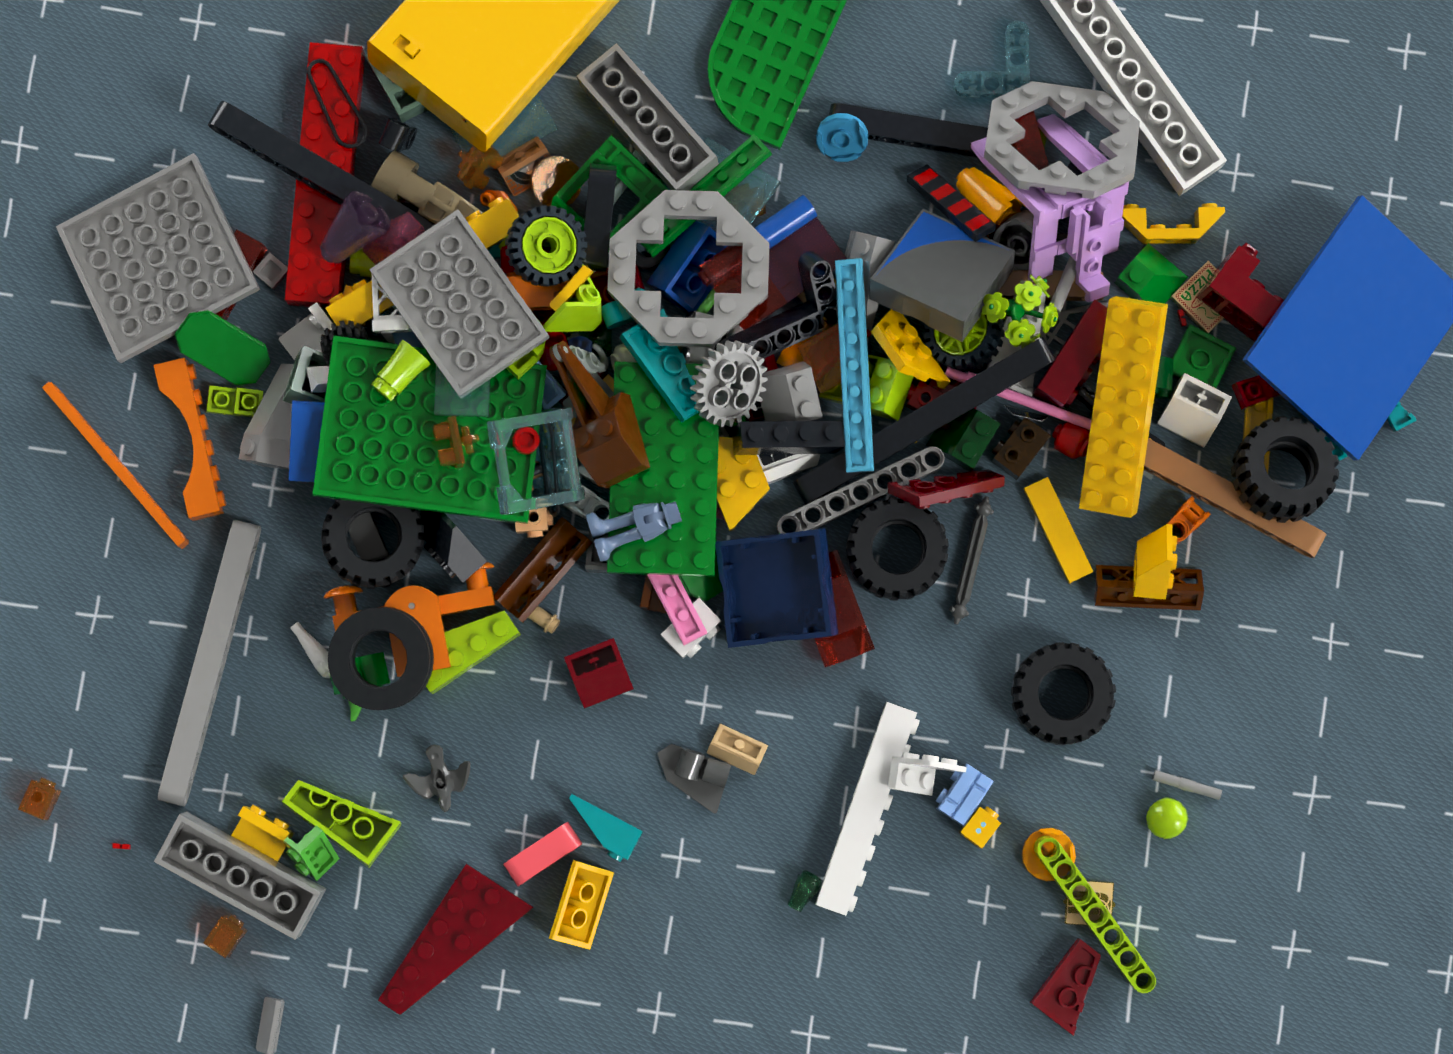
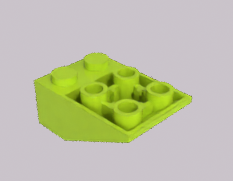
M868 355L871 414L898 421L914 376L899 372L890 359ZM839 363L826 374L819 397L843 405L841 366Z

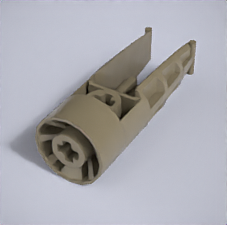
M393 151L390 153L371 185L397 202L403 198L419 208L418 214L435 224L457 209L464 218L479 210L442 183L437 181L433 185L416 175L419 164L401 152Z

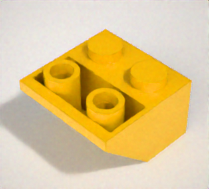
M1166 524L1137 541L1134 556L1133 597L1166 600L1167 589L1173 588L1174 573H1171V571L1176 570L1177 554H1173L1176 551L1177 536L1172 535V524Z

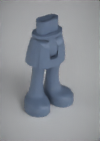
M676 501L665 505L663 502H660V504L645 503L634 505L633 511L612 519H600L592 512L585 515L593 538L626 526H636L612 537L595 539L594 544L600 562L608 560L610 553L615 548L639 539L647 542L659 536L667 529H672V524L682 521Z

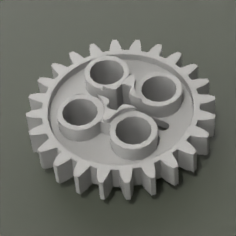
M726 340L725 345L717 343V351L709 348L708 358L701 357L704 364L702 366H695L699 374L691 377L696 381V384L690 387L691 390L696 392L691 397V400L697 402L694 409L700 411V417L705 418L706 421L714 425L732 427L733 422L738 424L742 422V416L749 419L750 409L757 410L754 403L756 401H763L759 394L766 391V388L762 387V383L766 382L768 378L762 376L767 371V368L761 365L764 362V358L758 356L759 351L753 349V346L737 340L734 342Z

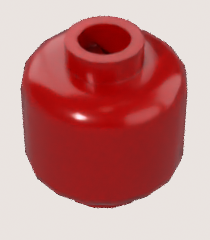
M1066 422L1064 425L1059 424L1052 435L1055 438V449L1072 459H1077L1080 456L1085 457L1090 430Z

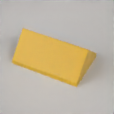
M573 860L549 939L591 949L614 872Z

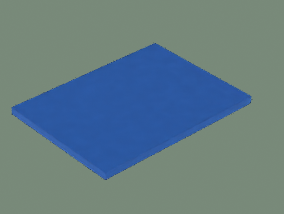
M1363 195L1358 196L1242 360L1319 430H1322L1353 461L1359 460L1453 324V279Z

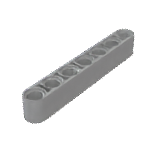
M928 447L800 507L779 519L777 533H784L781 525L785 521L794 522L796 525L795 532L815 530L889 495L888 488L882 489L877 484V479L880 476H887L891 482H898L900 486L909 485V480L912 479L921 480L940 470L945 459L944 453L937 447ZM927 454L936 455L939 460L938 465H927L925 456ZM904 465L912 466L915 470V475L910 478L903 476L901 467ZM857 487H863L867 491L868 496L864 500H858L854 497L853 490ZM834 498L842 500L844 508L838 512L833 511L829 506V502ZM808 510L818 511L820 514L819 521L815 523L809 522L805 517Z

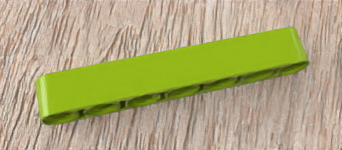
M1050 836L1038 838L1034 844V851L1128 983L1140 993L1151 992L1156 985L1154 973L1056 839ZM1045 842H1052L1054 845V851L1051 855L1044 856L1041 852V847ZM1064 863L1068 864L1070 867L1069 874L1066 877H1058V866ZM1079 885L1084 886L1086 893L1083 898L1074 899L1073 889ZM1094 907L1100 908V918L1096 921H1091L1088 917L1089 911ZM1110 929L1116 930V939L1111 943L1105 942V933ZM1125 951H1131L1133 955L1132 961L1128 964H1121V954ZM1141 973H1147L1148 982L1144 986H1137V976Z

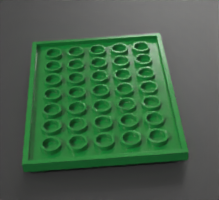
M333 336L312 496L523 524L528 523L537 449L528 455L520 454L514 449L512 438L521 427H531L539 434L547 365L535 364L519 380L505 368L460 399L426 349L414 347L431 365L419 373L400 394L397 393L392 401H389L371 384L394 354L398 344Z

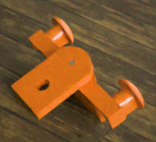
M486 562L466 580L468 591L437 596L434 592L424 587L406 586L394 592L385 605L382 606L404 611L414 617L424 627L433 647L434 664L432 671L451 667L442 616L495 605L493 589L489 586L486 569L494 568L492 563ZM352 585L339 586L329 590L324 595L323 599L333 598L336 615L332 617L335 632L348 617L359 612L355 594L363 592L360 587ZM389 633L397 677H401L407 664L406 649L401 640L394 634Z

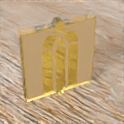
M1087 881L1112 915L1113 907H1115L1113 902L1114 883ZM1082 885L1076 886L1073 889L1074 899H1081L1086 893L1085 887ZM1066 897L1063 900L1065 904L1064 924L1087 925ZM1098 907L1092 908L1088 914L1091 921L1098 920L1101 916V910Z

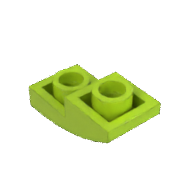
M210 385L206 413L253 417L263 399V391Z

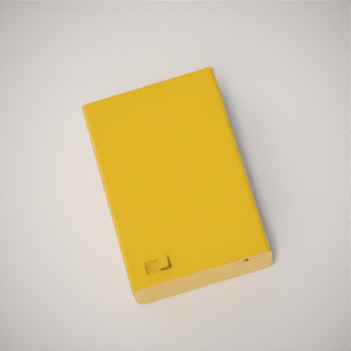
M404 0L367 41L368 60L377 70L400 86L406 93L420 102L478 150L486 152L620 0Z

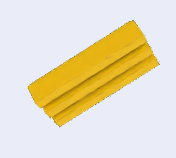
M582 266L551 301L550 307L556 312L564 302H568L576 293V290L592 275L593 271L588 266Z

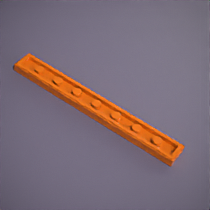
M52 382L46 383L42 387L43 390L174 543L181 549L185 548L189 544V540L60 389Z

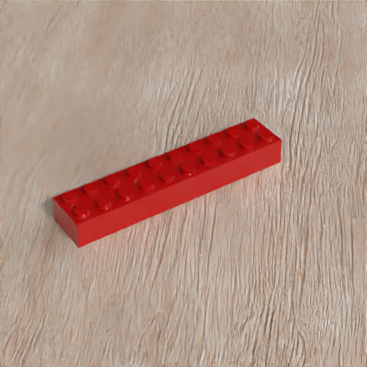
M310 42L307 67L316 59L328 61L360 113L365 53L362 46ZM316 63L311 68V75L335 130L342 142L351 145L355 144L358 138L359 119L329 68L324 63ZM306 75L300 145L354 176L357 147L345 148L336 141L308 75ZM297 179L285 301L290 306L311 307L317 302L321 308H326L331 305L329 302L331 298L343 293L351 211Z

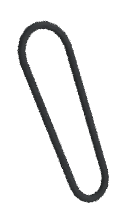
M324 59L313 60L307 67V75L336 141L345 148L359 147L367 138L368 129L365 121L331 64ZM316 63H324L329 68L361 122L364 134L358 143L346 144L339 138L311 75V68Z
M542 417L540 418L539 451L546 503L550 514L557 516L560 512L555 437L550 421ZM543 421L548 425L551 438L556 498L555 512L552 510L545 466L541 435Z

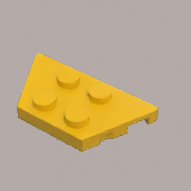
M891 309L871 331L899 372L912 375L924 382L929 378L934 379L938 387L942 389L951 382L932 356L930 348L922 342L917 330L910 325L903 314Z
M719 437L717 502L730 532L754 508L755 504L767 494L770 487L757 455H734L733 438Z

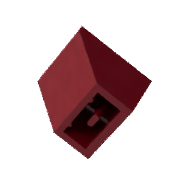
M614 638L564 657L584 709L634 690Z

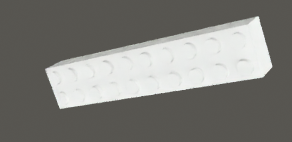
M1040 0L1102 89L1140 121L1139 141L1179 196L1223 167L1227 161L1113 0Z

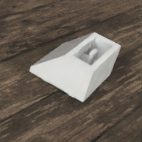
M1184 373L1179 378L1157 425L1204 448L1219 424L1232 396Z

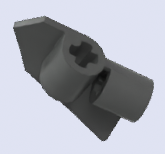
M670 744L659 751L657 755L666 780L716 814L731 764L705 757L700 752Z

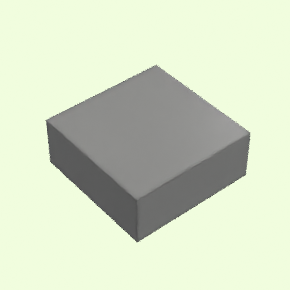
M269 252L252 272L274 290L287 276L288 267Z

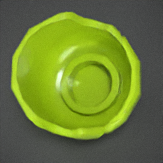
M1169 797L1159 799L1149 807L1146 815L1147 826L1155 836L1171 839L1181 834L1188 822L1187 810L1179 800Z

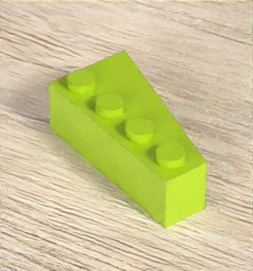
M505 610L445 632L451 667L432 671L426 685L430 693H436L521 635Z
M300 780L295 783L282 800L286 808L312 827L318 826L324 831L327 838L368 868L371 867L401 827V822L357 805L354 802L335 796Z

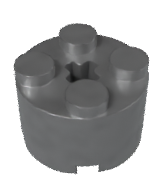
M1023 210L1009 217L995 231L993 241L1015 250L1013 270L1016 271L1018 269H1029L1034 215L1029 210Z

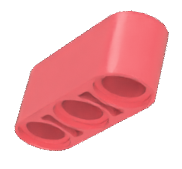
M566 822L503 865L518 887L581 846L582 842L569 822Z

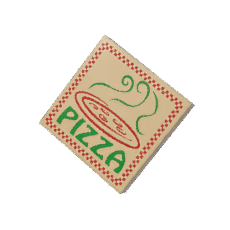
M1209 261L1170 297L1206 333H1209L1224 319V317L1196 298L1217 270Z

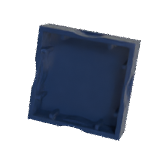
M826 528L716 542L719 579L724 592L723 611L728 648L784 640L829 637L838 634Z

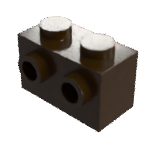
M1026 417L1022 422L1016 420L1007 431L1011 436L1006 443L1001 440L991 452L995 455L991 462L1016 481L1051 436Z

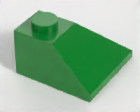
M1148 243L1114 283L1132 299L1165 304L1188 276Z

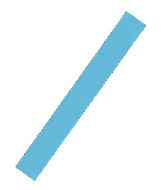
M863 259L835 260L846 472L874 471Z

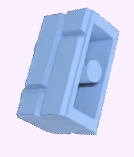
M969 764L964 765V767H967L966 773L953 772L950 777L954 781L949 790L943 788L936 799V802L939 803L936 809L961 826L966 825L994 782Z

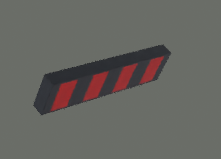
M928 164L907 175V182L975 242L995 231L996 224Z

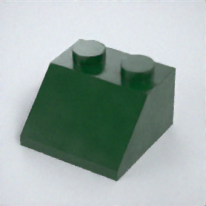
M973 408L935 430L926 446L941 449L944 457L972 472L1001 423Z

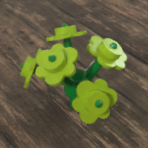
M1032 274L1029 276L1036 285L1034 286L1031 281L1017 284L1014 287V292L1017 295L1015 299L1007 300L1002 298L1000 292L984 296L982 313L987 315L989 322L995 323L998 319H1004L1006 316L1011 317L1012 321L1008 324L1005 337L1009 339L1013 347L1021 346L1022 349L1040 337V333L1034 334L1036 329L1033 324H1029L1027 319L1021 320L1025 314L1042 319L1041 327H1043V333H1048L1050 327H1054L1057 323L1058 312L1057 308L1054 307V303L1051 302L1049 306H1046L1043 313L1033 311L1034 307L1041 304L1039 297L1042 295V291L1048 298L1050 297L1046 291L1049 288L1047 279H1043L1040 275L1036 279Z

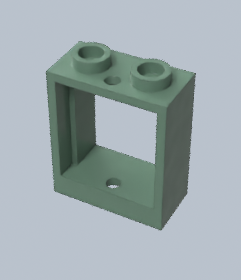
M305 345L301 348L295 358L283 401L292 404V400L325 402L324 398L302 390L307 367L328 366L322 352Z

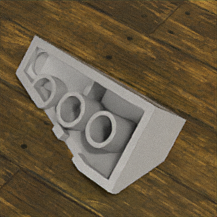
M851 231L844 257L846 259H863L866 328L871 331L879 303L869 299L870 278L891 252L895 241L858 231Z
M281 363L244 433L240 445L239 460L262 467L289 469L292 404L283 401L293 364Z

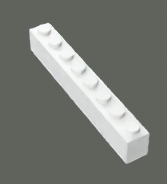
M889 702L885 703L815 905L845 916L848 911L853 912L858 897L853 896L856 886L862 887L867 873L862 870L866 860L871 861L876 847L871 845L874 835L879 836L884 825V821L880 820L883 809L888 811L893 799V795L889 794L890 789H888L892 756L903 757L904 753H909L911 745L907 744L909 735H915L920 721L915 719L917 712Z

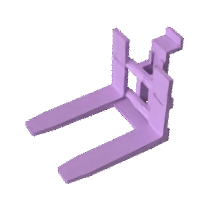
M1052 114L1037 120V126L1045 136L1082 173L1108 161L1103 154L1076 130L1056 115ZM986 138L972 142L971 149L981 162L1034 215L1028 281L1034 282L1029 277L1031 274L1035 279L1039 275L1042 278L1053 275L1054 256L1067 252L1076 261L1075 283L1086 293L1085 301L1089 303L1109 294L1110 282L1101 274L1102 258L1104 255L1118 250L1120 231L1123 230L1124 219L1122 218L1125 195L1128 194L1129 182L1095 199L1082 198L1080 193L1067 192L1066 195L1044 192L1045 188L1032 186L1029 187V190L1018 189L984 158ZM1070 216L1067 238L1056 242L1058 219Z

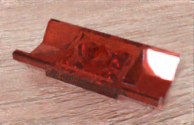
M838 550L829 553L838 634L814 638L825 668L875 649Z

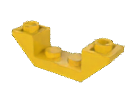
M1216 203L1202 204L1194 213L1195 228H1192L1190 224L1176 225V228H1166V225L1156 224L1151 225L1150 229H1147L1146 208H1139L1137 204L1124 205L1122 218L1124 219V226L1143 244H1195L1225 213V207H1217Z

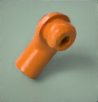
M486 190L480 195V202L483 206H488L489 203L499 197L505 200L509 196L504 191ZM512 202L513 206L515 207L516 211L518 212V211H519L518 208H517V207L515 206V204Z

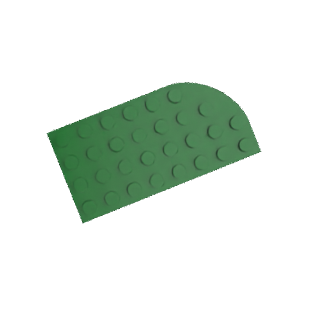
M847 0L732 1L711 47L708 60L710 90L719 111L729 124L748 137L755 134L762 143L778 150L781 149Z

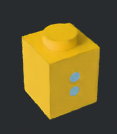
M988 806L984 809L977 807L959 833L979 849H982L1000 826L1001 822L997 820L999 815Z

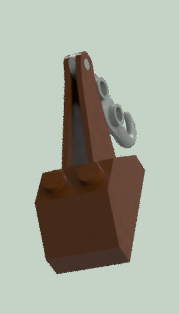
M561 341L551 346L549 352L577 413L570 432L577 458L596 484L604 488H609L650 468L630 395L620 392L609 398L591 376L594 373H602L608 369V358L603 349L597 344H592V348L599 356V362L593 352L590 353L572 345L568 346L564 341Z

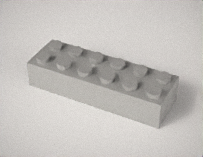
M617 43L576 76L580 87L671 190L689 191L719 165L717 156Z
M187 811L179 814L154 860L155 863L294 940L302 935L327 889Z

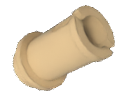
M539 606L528 617L544 628L543 632L545 633L550 632L552 634L560 624V620L557 619L558 615H551Z

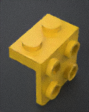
M252 804L251 808L243 806L238 814L241 819L231 836L279 861L287 847L283 840L286 837L291 839L294 835V832L288 829L290 825L279 818H275L274 821L265 816V810Z

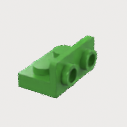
M315 826L310 832L306 833L298 844L288 837L283 840L288 848L286 851L287 855L297 863L294 866L304 877L310 875L317 881L340 859L324 831L318 826Z

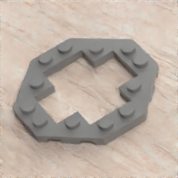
M1032 81L992 100L984 158L1018 189L1029 190V187L1032 186L1045 188L1044 192L1066 195L1067 192L1080 193L1082 198L1095 199L1133 180L1140 121L1105 91ZM1046 104L1050 105L1064 119L1085 109L1113 134L1101 140L1099 144V149L1110 160L1078 176L1061 161L1038 170L1011 145L1023 139L1026 131L1015 119Z
M664 190L610 238L608 294L623 306L626 312L651 335L652 339L659 346L714 347L728 331L734 329L748 316V313L768 298L769 242L718 191ZM664 219L717 220L716 245L743 246L741 294L714 293V318L660 317L661 291H635L637 243L663 244Z

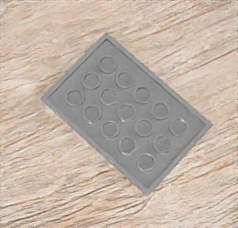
M458 209L369 269L460 399L550 338Z

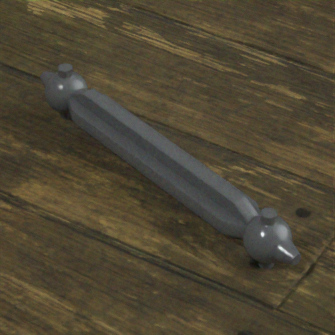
M987 496L984 497L982 502L974 505L978 515L973 520L955 594L956 604L949 608L956 625L959 624L961 619L969 615L965 606L970 601L988 526L987 516L994 513Z

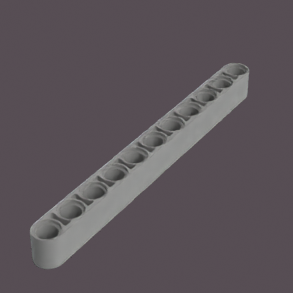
M236 519L232 523L158 792V800L183 807L187 804L261 534V526Z

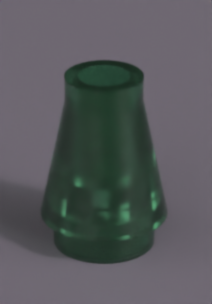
M803 870L802 874L797 876L788 905L802 912L805 905L821 889L819 885L822 880L813 873Z

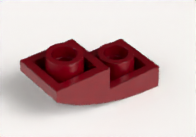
M1259 375L1231 385L1241 410L1280 396Z

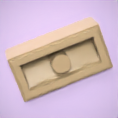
M719 724L707 754L755 775L768 745Z

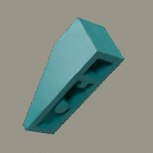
M571 794L570 801L602 846L609 850L607 855L619 862L623 858L629 860L643 831Z

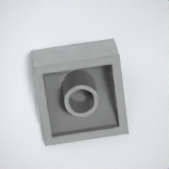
M802 361L762 374V376L768 378L766 382L762 383V387L766 388V391L759 394L763 399L760 404L764 421H812L823 418L812 368L806 362Z

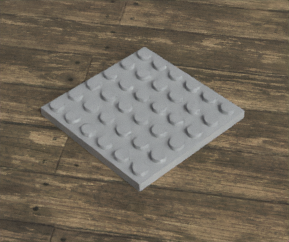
M194 153L56 226L113 353L120 363L174 336L189 313L208 310L217 313L260 290L202 165Z

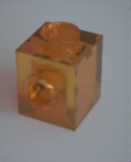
M41 777L40 781L31 780L18 810L41 820H49L61 790L55 788V782Z

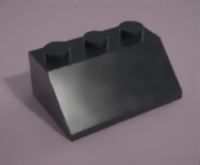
M424 510L422 525H424L425 532L424 540L427 542L424 548L451 578L456 575L462 582L466 581L487 560L445 513Z

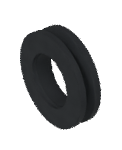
M389 607L368 608L348 617L337 628L328 650V668L332 681L338 691L348 701L369 710L393 709L415 699L427 685L434 664L432 643L424 627L408 613ZM374 631H386L394 634L402 641L406 649L407 664L405 671L396 682L388 686L379 687L368 683L360 676L356 668L355 653L358 644L365 636Z

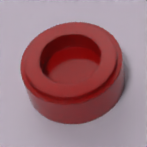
M531 427L519 428L512 438L514 449L524 455L533 453L540 443L539 434Z

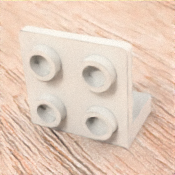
M317 302L308 308L311 312L310 315L279 337V341L294 360L304 345L322 352L320 345L321 335H325L324 330L326 328L332 330L331 324L333 323Z
M904 753L903 757L892 756L888 789L932 796L936 769L966 773L967 767L958 766V760L941 758V762H939V757L932 755H923L922 759H919L920 755Z

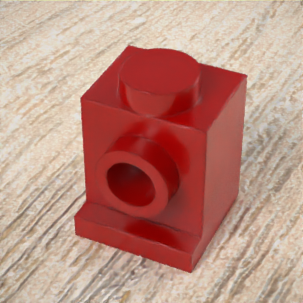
M920 381L918 386L912 384L906 397L909 400L906 407L915 411L927 404L921 400V395H929V402L944 393Z

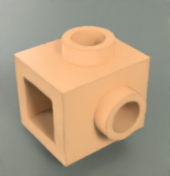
M531 499L528 523L515 522L516 533H527L528 538L543 537V532H549V526L554 525L547 504H541V499ZM533 515L539 516L536 522L530 521Z

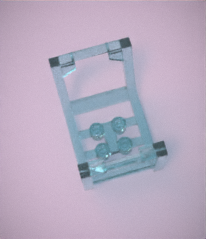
M572 407L545 408L541 410V413L487 422L490 449H494L500 486L496 487L500 515L549 507L586 498L579 476L571 421L574 418ZM546 423H551L552 427L554 426L559 493H555L551 438ZM542 424L546 473L550 477L551 487H549V494L545 495L543 476L533 479L534 490L531 493V498L523 499L510 484L505 447L513 429ZM538 446L535 462L539 461L541 464L540 451Z

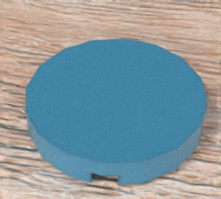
M836 113L827 116L820 122L816 133V144L820 152L830 156L831 160L849 162L860 157L868 145V130L865 124L857 117L847 113Z

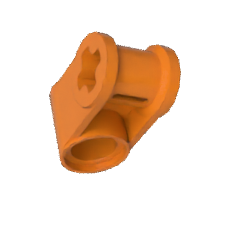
M1193 496L1166 523L1177 526L1180 529L1181 536L1177 538V544L1185 540L1211 515L1209 511L1205 512L1194 502L1195 498Z

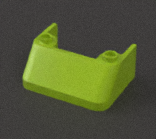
M505 239L498 246L500 250L501 247L507 246L505 245ZM544 239L542 246L551 248L550 243ZM590 277L576 290V297L571 298L568 302H564L544 323L543 328L546 332L594 331L601 324V297Z

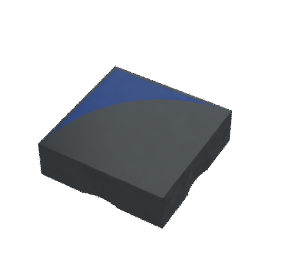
M922 209L870 278L869 299L901 314L917 318L929 327L963 342L981 316L984 296L998 292L1013 272L1015 250L986 237L975 242L953 222Z

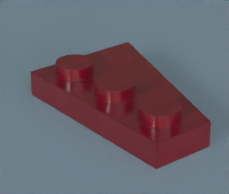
M1077 938L1030 1003L1074 1036L1077 1028L1076 1023L1079 1014L1082 1013L1085 1004L1084 1000L1088 988L1092 984L1101 955L1084 941Z

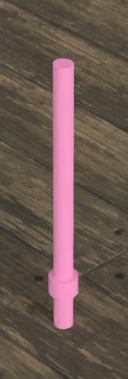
M947 367L945 372L948 378L961 383L977 375L970 371L965 373ZM1006 389L996 395L1090 430L1092 419L1010 389Z

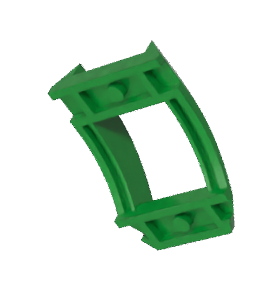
M611 135L552 198L551 206L567 210L566 213L574 215V220L580 222L582 225L580 229L584 231L585 220L566 202L589 179L590 163L617 166L616 176L641 200L610 232L611 238L664 190H669V188L636 158L620 140Z

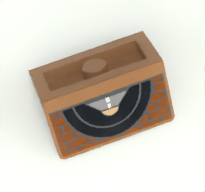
M538 136L493 162L513 196L519 195L558 171L547 148Z

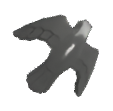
M434 744L426 748L427 750L425 751L431 764V774L419 777L416 774L407 773L403 775V779L424 799H429L436 795L439 800L440 809L443 812H447L451 807V792H462L468 782L471 763L470 761H464L459 765L458 769L449 770L444 762L443 748L440 745Z

